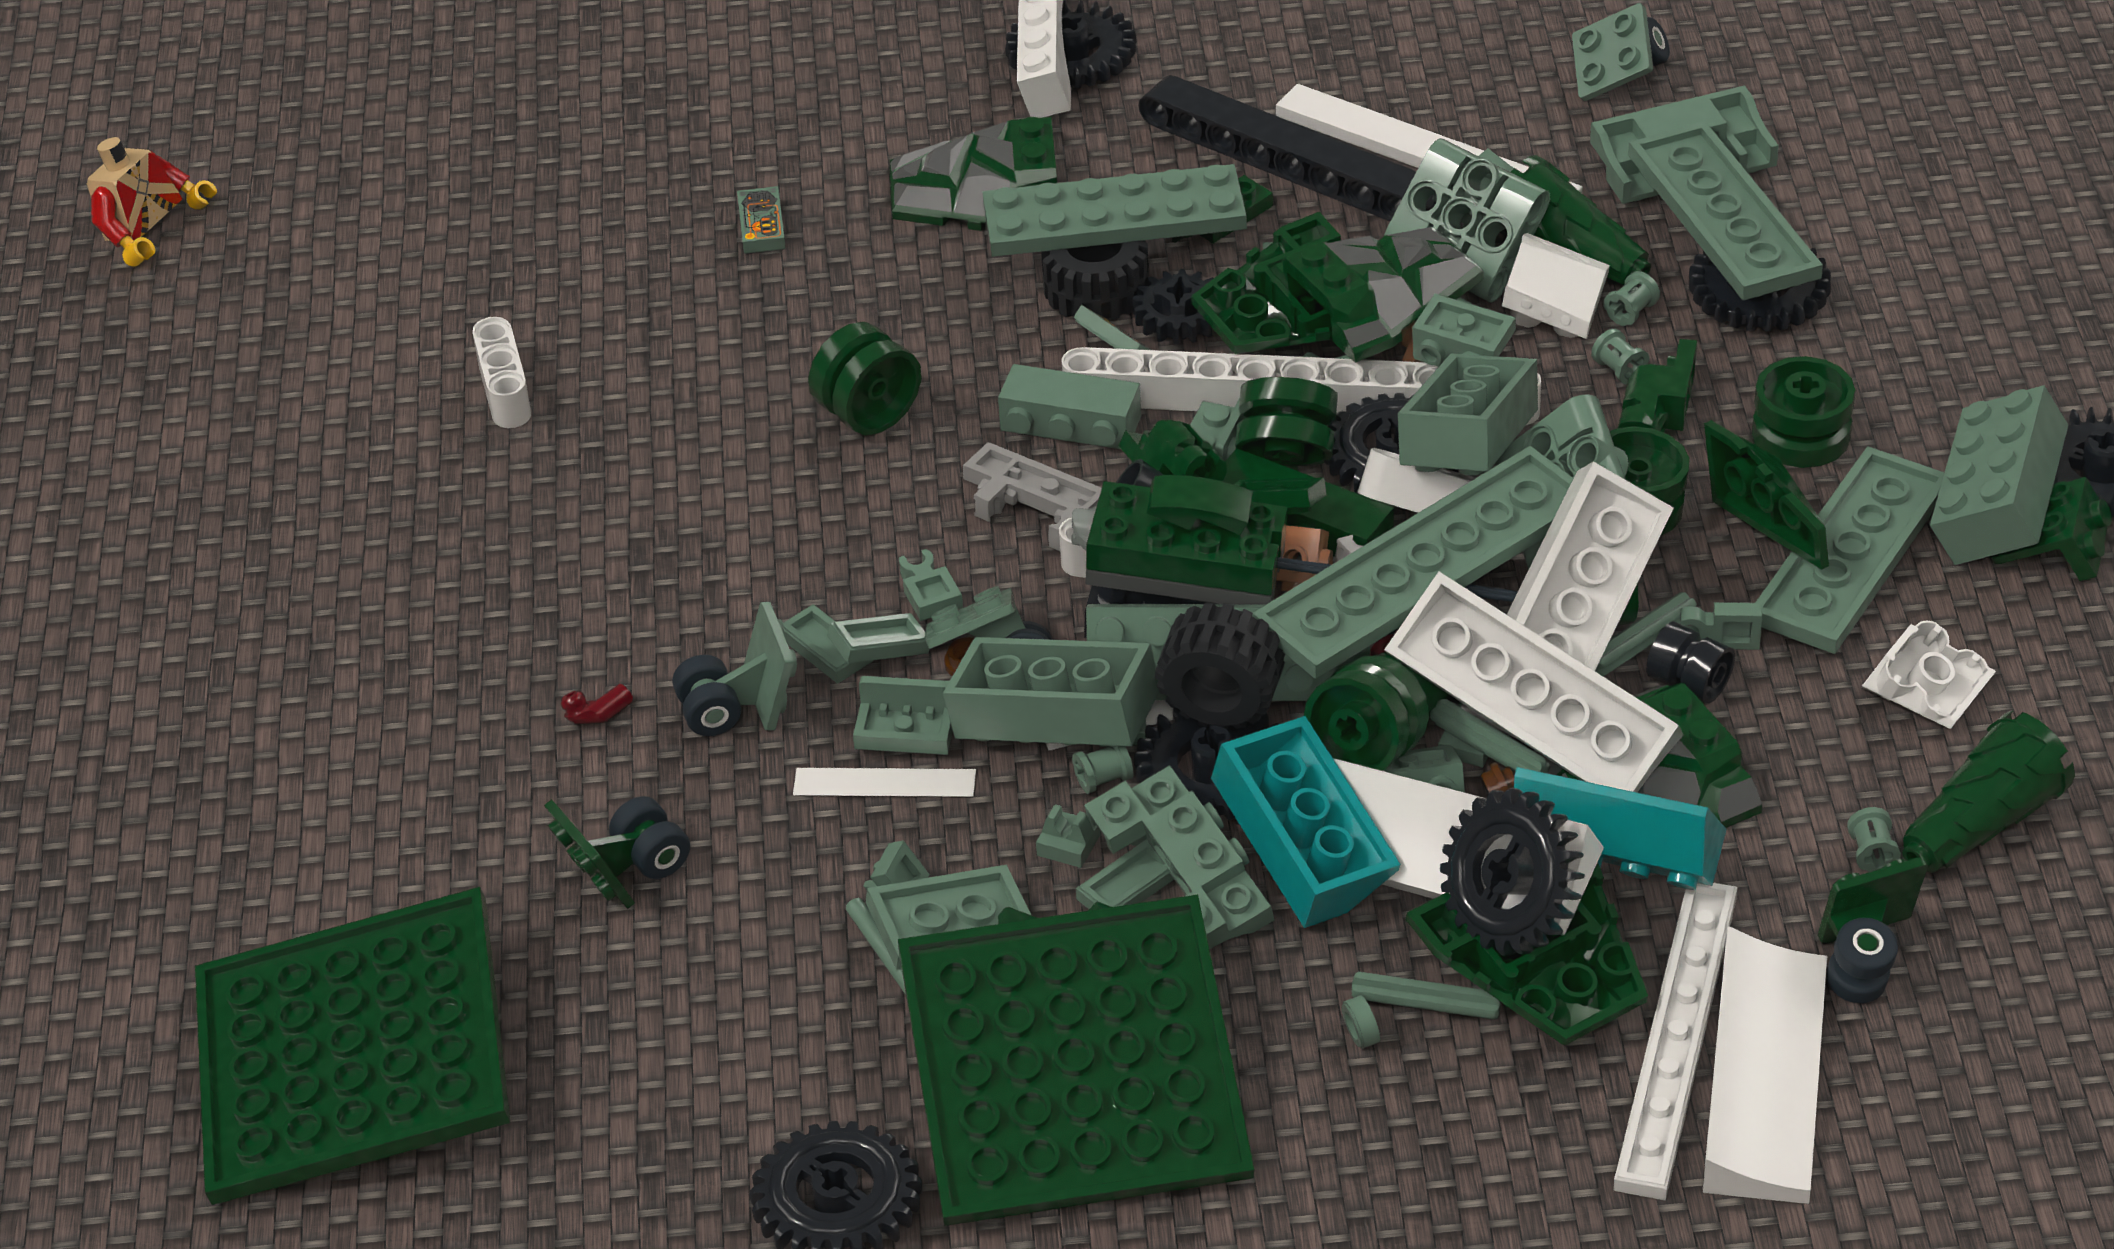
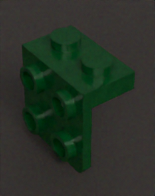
M2086 477L2069 482L2061 481L2055 483L2052 488L2039 543L1990 557L1995 564H2003L2060 549L2079 581L2095 578L2098 574L2101 557L2105 553L2104 542L2107 529L2112 521L2110 508L2105 500L2099 499Z

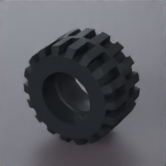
M1146 240L1041 251L1045 299L1049 300V305L1053 309H1059V313L1065 317L1075 316L1080 306L1083 305L1106 319L1114 320L1120 318L1121 314L1133 312V296H1137V287L1139 285L1148 286L1149 262L1148 243Z
M1204 603L1202 609L1192 606L1187 609L1185 614L1180 613L1171 626L1155 670V679L1159 680L1157 688L1160 694L1167 695L1165 701L1171 708H1178L1180 715L1186 719L1191 717L1197 720V724L1206 727L1208 724L1217 725L1226 730L1228 726L1239 729L1246 727L1247 722L1254 724L1269 709L1285 662L1283 660L1285 653H1283L1282 649L1278 648L1280 639L1277 633L1269 631V624L1262 618L1257 620L1252 617V612L1243 609V611L1236 610L1234 605L1223 603L1222 607H1217L1214 603Z

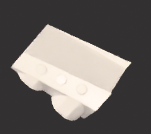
M1525 233L1522 236V242L1508 284L1505 287L1502 306L1510 309L1511 316L1516 317L1517 325L1530 328L1544 322L1552 325L1558 335L1569 338L1580 336L1587 339L1610 265Z
M1926 620L1919 622L1916 626L1910 624L1861 688L1877 694L1888 701L1891 700L1951 729L1996 671L1988 667L1985 659L1973 650H1957L1950 646L1946 630L1936 622Z

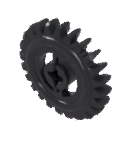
M1063 0L1062 34L1070 85L1073 89L1081 88L1082 84L1091 87L1096 85L1097 80L1106 82L1111 79V75H1119L1123 68L1132 62L1131 58L1136 53L1137 39L1131 21H1125L1122 12L1113 16L1111 6L1105 8L1102 16H1100L1097 1L1093 3L1089 13L1085 12L1082 0H1079L1075 12H1071L1067 1ZM1014 22L1011 26V32H1008L1006 35L1005 53L1009 59V65L1017 70L1018 23ZM1099 46L1097 52L1089 56V50Z
M1811 248L1810 250H1811V251L1815 254V256L1817 257V251H1816V249H1815V248ZM1703 251V254L1698 253L1695 255L1694 264L1689 268L1688 289L1693 294V301L1697 305L1702 306V311L1705 314H1715L1714 320L1720 323L1730 321V327L1739 328L1741 325H1744L1747 331H1755L1757 327H1761L1764 332H1771L1772 327L1776 326L1780 330L1789 329V323L1795 326L1801 325L1805 322V318L1810 319L1816 316L1817 311L1826 305L1827 297L1831 294V272L1826 268L1825 258H1818L1823 264L1821 279L1790 287L1780 297H1778V291L1759 297L1742 300L1729 287V282Z
M1384 393L1378 394L1377 400H1373L1370 397L1362 398L1361 405L1356 403L1347 405L1346 412H1338L1336 420L1327 425L1334 431L1332 458L1324 460V463L1329 465L1331 476L1340 475L1342 487L1350 484L1354 477V492L1359 494L1358 489L1370 451L1363 442L1376 429V448L1399 454L1398 412L1412 396L1405 398L1404 393H1395L1393 398H1389ZM1391 428L1394 434V441L1391 438ZM1449 469L1455 472H1459V469Z
M2090 407L2086 422H2081L2079 414L2075 409H2072L2069 415L2068 429L2054 484L2086 477L2099 499L2106 501L2110 508L2111 517H2114V421L2112 408H2108L2103 421H2098L2095 418L2093 407ZM2072 468L2081 470V476H2079Z
M1173 708V724L1170 723L1167 717L1159 714L1157 717V728L1147 725L1145 728V738L1141 737L1137 741V752L1134 755L1137 781L1141 783L1170 765L1189 792L1193 791L1202 805L1210 802L1219 815H1224L1228 820L1236 819L1211 779L1222 743L1279 725V723L1269 726V716L1266 713L1262 714L1260 720L1254 724L1247 722L1246 727L1239 729L1228 726L1226 730L1217 725L1208 724L1206 727L1197 724L1198 721L1191 717L1186 719L1179 714L1180 710L1178 708ZM1190 750L1192 777L1195 781L1185 776L1178 767L1182 756Z
M1509 788L1505 792L1492 790L1487 798L1477 797L1472 802V810L1463 809L1459 814L1462 826L1452 825L1449 829V835L1453 839V843L1443 845L1442 852L1449 857L1448 862L1440 864V872L1446 874L1448 880L1441 884V892H1448L1451 895L1445 905L1448 912L1455 909L1458 912L1454 919L1456 928L1460 929L1466 923L1468 925L1466 933L1469 932L1472 938L1480 934L1482 948L1488 950L1493 947L1495 951H1498L1503 956H1510L1516 952L1519 954H1529L1533 951V946H1548L1549 941L1546 934H1562L1563 929L1554 921V918L1572 919L1574 917V914L1562 904L1563 900H1579L1582 898L1581 894L1572 891L1567 887V884L1570 881L1585 877V874L1568 868L1570 862L1582 858L1584 854L1579 851L1565 850V845L1577 838L1578 834L1572 831H1557L1568 820V816L1564 814L1551 815L1555 807L1554 802L1548 800L1539 801L1540 795L1538 793H1523V791L1517 788ZM1504 835L1513 836L1507 849H1495L1484 859L1485 852L1495 840ZM1481 865H1482V879H1483L1484 885L1486 886L1485 889H1484V886H1483V883H1482V880H1481ZM1508 894L1527 895L1520 904L1510 909L1502 908Z
M829 1121L827 1129H821L818 1124L809 1125V1133L806 1135L800 1131L790 1133L791 1143L778 1141L774 1144V1154L763 1156L760 1159L761 1169L755 1171L752 1175L754 1187L750 1190L749 1196L753 1205V1218L756 1223H761V1231L764 1238L774 1236L777 1249H784L789 1245L791 1239L792 1249H805L807 1246H811V1249H844L846 1247L863 1249V1243L866 1241L874 1249H883L881 1233H885L891 1240L898 1242L900 1239L899 1225L910 1228L913 1223L912 1212H917L920 1209L919 1195L922 1192V1180L918 1176V1163L910 1158L909 1148L902 1144L896 1145V1136L890 1133L879 1136V1129L876 1126L869 1125L863 1131L859 1130V1123L856 1121L848 1122L845 1128H840L838 1121ZM847 1163L864 1169L873 1180V1188L869 1196L859 1189L857 1172ZM802 1180H805L812 1186L815 1210L808 1207L798 1196V1189Z

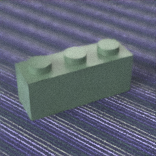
M1013 364L998 396L1000 431L1121 449L1118 445L1125 430L1135 432L1141 418L1140 383Z

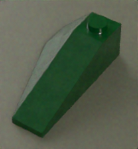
M1712 420L1704 423L1712 502L1819 569L1823 570L1829 567L1825 525L1780 459Z

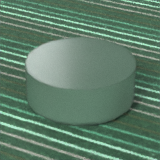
M1358 995L1344 1001L1341 1007L1342 1014L1354 1043L1362 1049L1379 1043L1380 1032L1365 998L1362 995Z

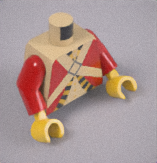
M117 137L106 139L97 146L104 164L90 175L87 180L91 196L92 223L102 232L105 241H111L116 247L122 246L124 248L123 260L129 266H138L144 259L148 260L155 254L153 243L142 236L182 200L181 191L186 193L187 203L193 209H203L209 204L207 200L199 195V192L207 198H212L217 194V189L213 183L202 180L195 185L189 181V175L154 152L144 149L124 148L121 140Z

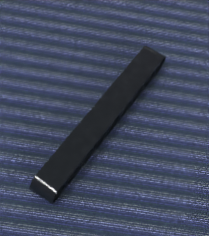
M1169 75L1164 77L1139 100L1138 108L1141 116L1153 127L1387 221H1391L1417 172L1176 76ZM1433 195L1426 202V211L1432 209L1436 204L1432 199Z

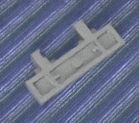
M987 442L963 465V479L978 485V491L974 494V516L990 522L992 515L1002 513L1005 503L1015 505L1017 501L1054 516V522L1057 523L1049 525L1048 540L1049 547L1060 551L1059 527L1062 522L1071 518L1072 512L1076 508L1091 509L1096 507L1102 489L1099 486L990 442Z

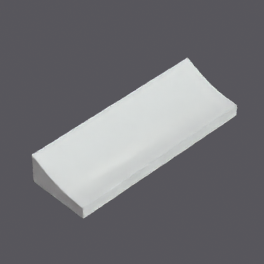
M1594 461L1576 472L1507 615L1595 671L1672 513L1673 507ZM1462 704L1461 708L1495 729L1512 736L1465 704Z
M1438 571L1384 649L1388 655L1581 781L1638 793L1656 767L1683 736L1678 724L1440 571Z
M1333 758L1401 864L1399 871L1382 885L1432 899L1446 893L1441 892V884L1448 880L1446 874L1440 872V864L1448 862L1449 857L1442 852L1443 845L1453 843V839L1449 835L1450 827L1452 825L1462 826L1459 820L1460 812L1463 809L1472 810V802L1479 796ZM1567 820L1557 831L1576 832L1578 837L1567 843L1565 850L1579 851L1584 854L1582 858L1570 862L1568 868L1585 874L1583 879L1568 882L1567 887L1583 895L1604 847L1588 825ZM1504 835L1495 840L1485 852L1484 859L1495 849H1507L1513 836ZM1481 865V880H1482V883H1483V886H1484V889H1485L1486 886L1484 885V882H1483V879H1482V865ZM1508 894L1502 908L1510 909L1520 904L1527 895ZM1581 899L1563 900L1562 904L1574 914ZM1554 918V921L1563 929L1561 935H1565L1572 919Z
M1727 926L1703 1193L1809 1204L1827 956L1779 947L1756 939L1730 926Z

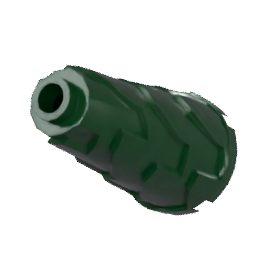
M1531 155L1522 160L1523 163L1530 166L1524 173L1516 168L1511 171V173L1550 193L1548 208L1534 236L1610 265L1607 278L1623 286L1625 285L1626 278L1635 271L1649 274L1651 270V263L1648 262L1649 254L1625 234L1627 230L1597 209V205L1569 183L1570 178L1550 162L1538 155ZM1507 229L1500 231V233L1507 236Z
M2013 711L2006 712L1987 728L1988 733L1970 752L1963 765L1941 788V793L1909 826L1903 838L1904 849L1902 853L1904 859L1908 861L1924 857L1928 865L1927 872L1934 873L1943 866L1948 868L1978 844L1983 846L2012 823L2018 824L2049 800L2060 797L2073 784L2075 770L2073 762L2064 769L2060 758L2068 750L2057 735L2041 721L2027 713L2022 712L2015 719H2012L2011 716Z

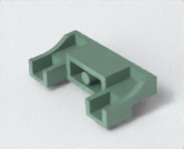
M1746 86L1592 122L1590 143L1607 166L1606 181L1621 203L1640 201L1659 195L1628 156L1630 141L1706 121L1747 173L1777 166L1779 145L1765 127L1754 98Z
M1170 765L1132 788L1125 780L1084 805L1090 823L1093 827L1098 826L1105 836L1107 846L1112 854L1146 835L1149 844L1157 853L1162 863L1167 866L1171 876L1185 896L1198 894L1209 949L1233 937L1254 933L1275 920L1271 905L1245 871L1244 865L1249 863V859L1239 841L1235 837L1229 841L1220 830L1224 828L1223 822L1210 802L1202 805L1194 792H1189Z

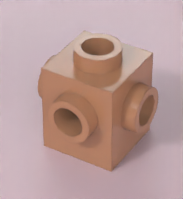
M1286 526L1283 558L1296 560L1298 555L1301 554L1302 561L1332 565L1333 551L1327 549L1329 532L1322 529ZM1280 569L1279 573L1277 572V582H1282L1281 591L1288 592L1316 574Z

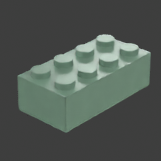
M1451 353L1398 412L1400 465L1415 466V469L1421 472H1434L1442 468L1459 469V472L1464 475H1480L1489 471L1538 411L1537 359Z
M2045 385L2028 390L2019 389L2007 396L1986 402L1977 401L1962 409L1930 527L1954 565L2039 543L2068 429L2067 421Z
M975 637L946 686L943 695L955 739L1019 741L1021 743L1045 742L1063 743L1065 745L1091 744L1108 745L1110 747L1132 746L1159 694L1157 688L1159 680L1155 679L1156 665L1151 643Z

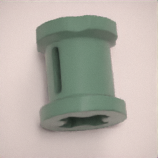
M1635 271L1626 278L1625 285L1621 289L1611 291L1606 295L1604 308L1609 318L1616 324L1621 326L1632 325L1637 321L1641 310L1657 303L1660 298L1659 287L1651 276L1642 271Z
M1616 328L1602 333L1595 341L1591 351L1593 360L1600 365L1610 367L1615 371L1617 380L1625 385L1637 367L1648 364L1650 360L1645 350L1631 346L1626 342L1625 335ZM1608 345L1614 347L1612 351L1608 348ZM1629 362L1633 365V368L1627 366Z
M1108 746L1086 755L1080 751L1072 756L1075 775L1086 794L1095 792L1096 786L1118 778L1124 781L1133 778V766L1125 746Z
M1868 807L1858 810L1851 815L1847 823V829L1851 838L1856 840L1858 846L1855 858L1860 869L1872 872L1882 869L1891 861L1900 859V848L1890 835L1892 820L1887 811L1882 808ZM1869 821L1873 823L1875 831L1870 832ZM1878 848L1880 858H1875L1873 849Z

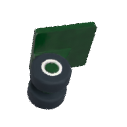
M640 796L625 802L617 809L610 821V836L587 840L552 799L544 805L554 819L547 825L565 848L572 844L566 850L568 855L583 873L586 872L590 877L596 873L591 878V881L608 901H611L616 896L627 909L634 905L635 902L617 879L618 875L634 863L641 873L648 878H665L677 871L689 855L690 840L677 824L668 822L664 809L651 797Z
M1924 857L1908 861L1897 859L1889 862L1882 869L1861 875L1859 873H1850L1841 877L1832 885L1817 936L1822 944L1836 941L1834 953L1830 958L1827 968V980L1831 989L1842 999L1853 1003H1867L1880 997L1886 989L1890 977V969L1898 952L1896 936L1887 925L1909 919L1912 916L1928 868Z

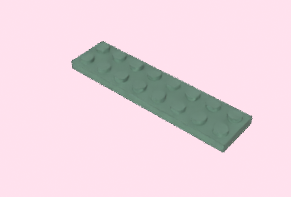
M1529 446L1253 612L1252 617L1257 620L1262 618L1269 624L1268 630L1276 632L1280 639L1278 648L1282 649L1283 653L1316 679L1398 629L1438 571L1461 586L1466 587L1544 539L1574 478L1532 446Z

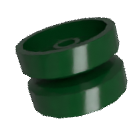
M864 321L850 323L835 331L821 345L812 361L808 376L809 392L815 401L830 413L837 415L854 432L866 436L882 433L894 426L910 409L918 395L922 380L921 366L914 354L902 345L893 342L886 333L875 325Z
M1808 356L1789 357L1770 364L1759 374L1755 387L1754 404L1756 409L1752 425V436L1755 445L1780 459L1783 465L1798 468L1818 467L1837 460L1847 451L1851 439L1853 422L1851 415L1854 409L1856 391L1852 378L1840 366L1820 358Z
M1262 377L1248 380L1241 385L1239 412L1246 419L1237 424L1235 448L1283 466L1295 467L1323 464L1324 460H1330L1333 456L1334 431L1327 425L1336 420L1338 393L1324 384L1300 378Z
M1632 426L1610 431L1614 446L1625 451L1628 456L1629 464L1625 474L1626 481L1673 507L1672 513L1660 536L1672 531L1682 519L1690 458L1684 446L1672 436L1652 428Z
M1363 656L1349 663L1334 676L1316 687L1307 699L1304 716H1306L1332 758L1384 771L1396 762L1399 757L1414 748L1426 732L1429 711L1423 689L1416 677L1404 666L1383 656Z

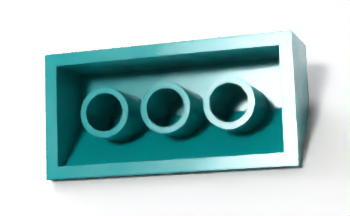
M1306 716L1221 744L1211 779L1304 928L1348 913L1399 871L1401 864Z
M1520 767L1516 768L1514 788L1520 789L1523 793H1538L1540 795L1539 801L1548 800L1554 802L1555 807L1551 815L1564 814L1568 816V820L1589 826L1604 847L1597 862L1600 868L1602 862L1620 866V873L1639 879H1648L1650 873L1668 876L1667 883L1690 890H1696L1697 883L1713 886L1727 829L1708 807Z

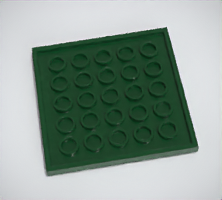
M481 887L195 965L205 1194L211 1205L510 1123L487 904Z
M1198 894L898 939V950L944 1226L1254 1178L1255 1169Z

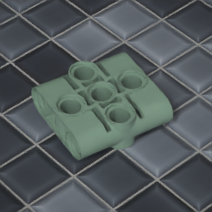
M1439 138L1434 141L1426 152L1384 236L1428 227L1439 230L1483 270L1484 279L1468 292L1488 302H1494L1502 295L1508 284L1523 234L1529 233L1534 235L1548 208L1550 193L1493 164L1489 160L1483 159L1445 139ZM1492 173L1491 184L1486 189L1480 190V184L1484 176ZM1437 194L1435 206L1426 211L1427 200L1432 195ZM1471 211V222L1468 226L1461 229L1460 222L1462 217ZM1507 229L1506 240L1503 244L1496 247V236L1500 231Z
M1589 394L1578 395L1564 402L1513 441L1495 463L1497 466L1525 448L1532 446L1573 478L1578 470L1594 461L1625 479L1629 464L1625 451L1614 446L1599 399ZM1544 539L1523 551L1528 570Z

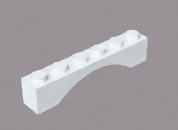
M1019 0L1017 84L1030 117L1043 118L1071 110V85L1062 34L1063 0Z

